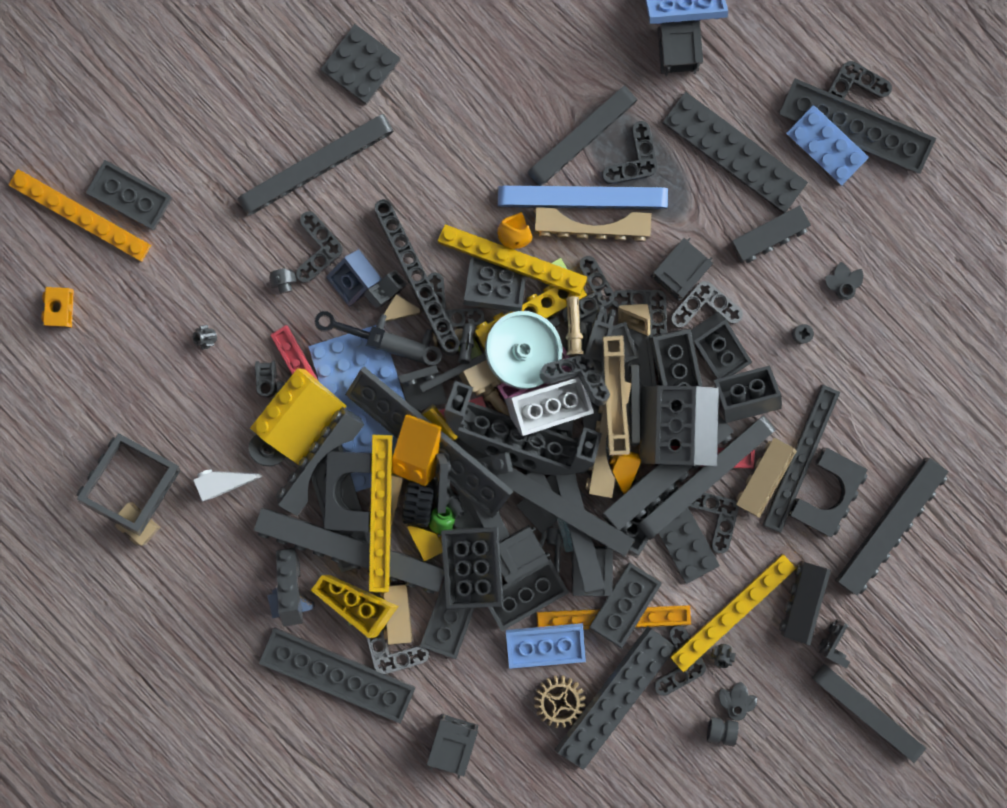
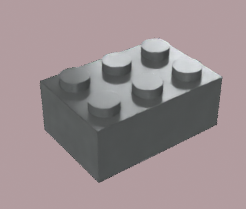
M770 365L714 380V388H719V406L725 423L782 409V395Z

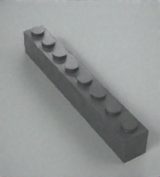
M718 414V445L721 443L724 446L732 439L730 435L734 430ZM659 464L601 516L609 525L625 532L632 525L630 523L631 520L635 517L640 519L646 513L644 510L649 505L655 506L661 500L659 498L660 495L670 493L675 488L673 485L678 480L682 482L689 476L688 471L694 468L696 470L700 466Z
M925 458L835 581L854 595L862 594L868 586L866 583L869 579H873L879 572L878 567L880 564L885 563L889 559V552L892 548H896L902 540L900 537L903 533L911 529L914 518L916 516L919 517L923 513L925 503L931 501L936 495L935 490L937 487L945 483L947 480L946 475L949 471L933 459Z

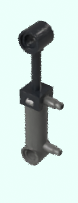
M322 311L315 317V327L319 331L327 332L333 328L367 339L366 346L376 350L392 353L427 366H435L442 358L439 348L429 346L432 330H426L422 343L383 330L387 317L384 314L380 315L376 327L372 326L370 332L337 322L328 311ZM327 317L330 320V324L323 327L319 324V319ZM429 351H433L436 354V360L433 362L429 361L426 357Z

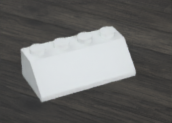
M579 377L505 399L510 417L522 436L594 413L590 398Z

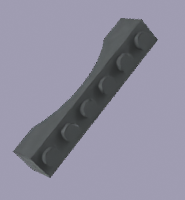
M343 406L340 411L334 413L332 422L329 426L323 428L320 434L321 437L317 442L312 443L309 449L310 452L300 460L297 470L289 475L286 485L278 490L276 494L278 506L296 516L299 515L308 502V486L315 467L332 449L354 440L364 426L359 416Z

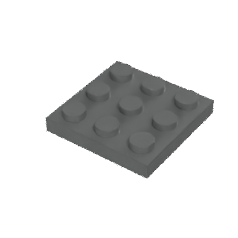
M354 24L323 65L321 71L367 105L400 62L401 58Z
M471 256L463 305L514 312L522 311L526 276Z

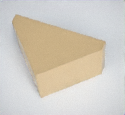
M395 295L384 313L387 316L385 321L389 322L421 314V311L410 302Z
M648 304L619 306L618 324L626 322L628 328L647 336L650 335Z

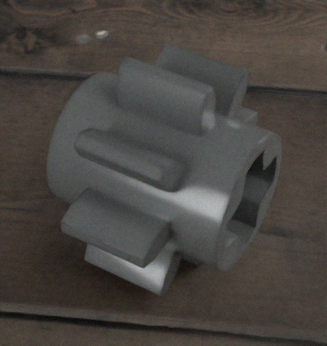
M208 325L199 326L193 333L194 344L201 346L202 350L210 349V346H214L217 340L215 330L213 328L209 329Z
M720 644L712 650L711 659H715L714 664L719 668L732 666V662L735 661L736 653H732V648L727 644Z

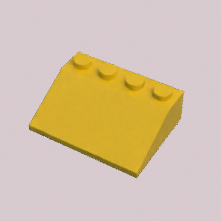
M296 369L250 429L266 443L296 464H299L300 460L310 452L309 449L312 443L317 442L321 437L320 434L323 428L329 426L332 422L334 413L340 411L342 406L344 408L347 406L307 370Z

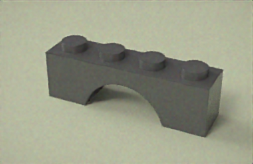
M296 549L276 551L278 614L283 627L303 624L302 605L298 588V577H301L300 561Z

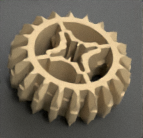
M564 675L561 676V681H558L557 676H554L555 682H551L550 678H547L548 685L546 686L542 682L540 685L543 690H536L540 696H534V700L539 701V703L534 704V708H541L536 712L537 715L544 714L541 717V721L543 722L548 718V726L553 721L555 722V728H558L559 723H562V727L566 728L565 722L567 721L572 726V718L577 720L579 717L576 714L581 715L583 712L579 707H586L585 703L580 702L586 699L585 695H579L583 692V689L579 688L576 690L579 684L575 682L571 685L572 678L565 682ZM555 687H563L558 694L548 693ZM569 690L575 695V706L566 699ZM563 696L565 704L560 703L559 706H556L557 702L554 699L560 700ZM544 698L549 699L553 703L551 714L544 706ZM563 709L571 710L565 716H556Z

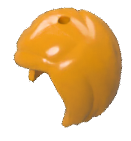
M522 212L503 219L497 228L498 239L507 248L520 249L532 241L531 230L526 225Z

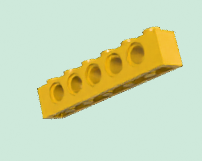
M550 285L543 289V294L539 296L534 294L526 299L528 302L522 305V311L526 308H532L534 313L547 319L567 307V300L558 296V290L561 289ZM584 289L581 293V296L567 292V297L576 296L579 297V300L587 296ZM549 299L551 307L544 308L541 305V300ZM503 312L494 316V321L489 324L485 321L476 326L478 330L474 333L484 351L488 333L493 325L505 316Z

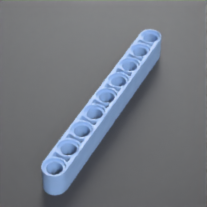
M498 186V206L668 208V188Z

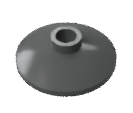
M257 434L249 442V454L260 465L275 466L286 457Z

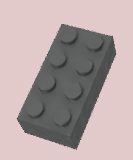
M685 328L649 337L659 386L703 387L691 329ZM675 400L672 403L674 411H679L682 408L681 401Z
M550 557L548 558L549 561L510 583L505 582L502 584L504 606L488 607L501 631L569 593L559 573L556 572Z

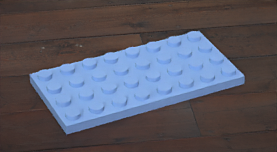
M371 327L362 330L370 332ZM352 334L339 336L308 347L319 382L347 406V410L359 416L364 423V426L354 440L341 444L343 452L372 453V435L392 434L345 395L359 371L366 367L405 400L391 353L367 347V339ZM393 436L392 457L398 441L395 436ZM351 473L356 492L371 487L372 473Z

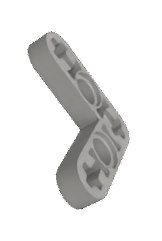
M703 281L694 288L672 314L671 323L676 328L684 327L705 303L716 313L719 312L730 324L741 321L743 313L736 304L707 281ZM700 286H708L709 288L707 291L709 292V294L705 293L701 296L703 302H701L698 297L693 295L694 293H696V295H699V293L702 291ZM721 297L724 300L722 308H717L714 305L715 298ZM694 299L697 302L695 310H690L687 307L688 300ZM728 304L731 305V307L728 308L731 312H738L736 314L738 319L734 318L731 320L729 318L731 314L728 311H725L724 314L722 313V311L728 306ZM683 307L686 312L691 314V316L689 317L688 314H686L683 317L684 323L680 322L677 324L675 322L677 320L675 316H680L684 312L683 310H681V308Z
M383 629L379 633L381 637H376L373 640L366 637L374 667L377 672L382 674L419 665L428 660V649L420 647V645L389 653ZM376 641H380L384 645L383 650L380 652L373 649V643ZM421 649V652L426 653L423 659L420 660L419 657L413 658L414 662L411 663V657L408 652L411 651L412 655H415ZM398 655H405L407 663L404 665L398 664L396 660ZM389 657H393L395 668H392V664L387 665L386 670L378 666L381 660L387 663L391 661Z

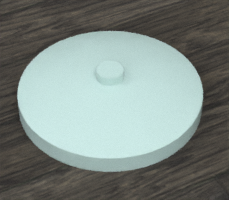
M517 311L505 315L490 329L485 343V355L491 371L500 381L514 388L531 389L545 383L539 376L545 364L562 360V343L555 327L547 319L533 312Z

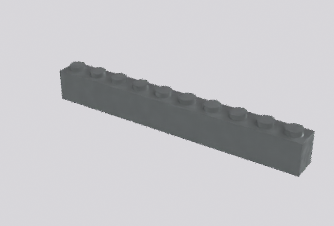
M261 508L254 531L258 532V536L267 539L271 536L277 538L276 542L287 545L289 542L295 544L294 548L305 551L307 548L313 550L314 555L324 557L325 554L331 556V560L342 563V561H346L353 568L361 569V567L368 569V572L370 571L369 542L333 530H327L324 527L267 508ZM390 550V580L397 582L400 579L405 581L404 584L415 588L418 585L424 587L423 591L434 594V591L439 592L444 577L443 567Z

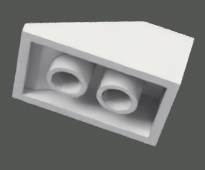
M211 469L197 474L198 478L194 479V483L202 501H206L257 480L262 475L259 473L212 472Z

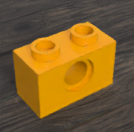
M45 288L42 295L45 307L41 314L44 326L72 328L73 289ZM59 302L60 310L55 312L53 306Z

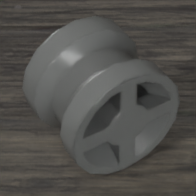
M807 324L795 327L792 332L793 340L799 344L810 342L814 336L812 327Z

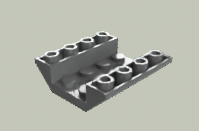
M643 386L641 392L640 464L717 466L719 388ZM675 400H679L682 403V408L679 411L672 409V403ZM674 439H678L681 442L680 449L676 451L671 448V442Z

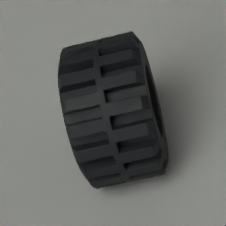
M434 479L426 486L408 480L402 512L403 524L428 526L434 501Z

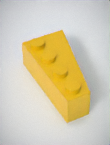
M321 575L311 589L315 595L368 638L377 637L399 607L332 575Z

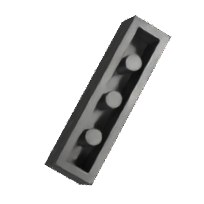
M801 205L734 239L730 242V245L740 263L743 261L749 263L757 259V254L762 252L765 255L774 250V245L779 243L782 246L791 241L789 237L795 234L797 237L808 232L806 228L811 226Z

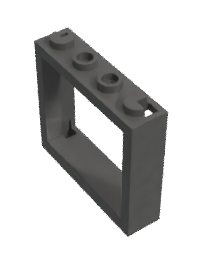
M118 433L116 438L113 437L110 440L107 452L103 453L98 459L96 469L91 470L86 485L81 486L78 490L77 500L85 507L140 536L180 473V468L175 463ZM121 444L168 468L135 523L88 498Z

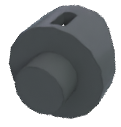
M282 268L270 272L269 279L272 288H279L280 294L292 291L291 284L297 282L294 271Z

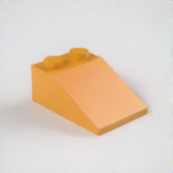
M405 415L392 457V474L426 486L435 477L436 454H439L441 427L414 416Z

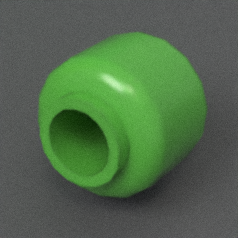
M446 507V513H438L437 509L434 508L430 516V529L440 535L442 530L453 529L455 515L448 507Z

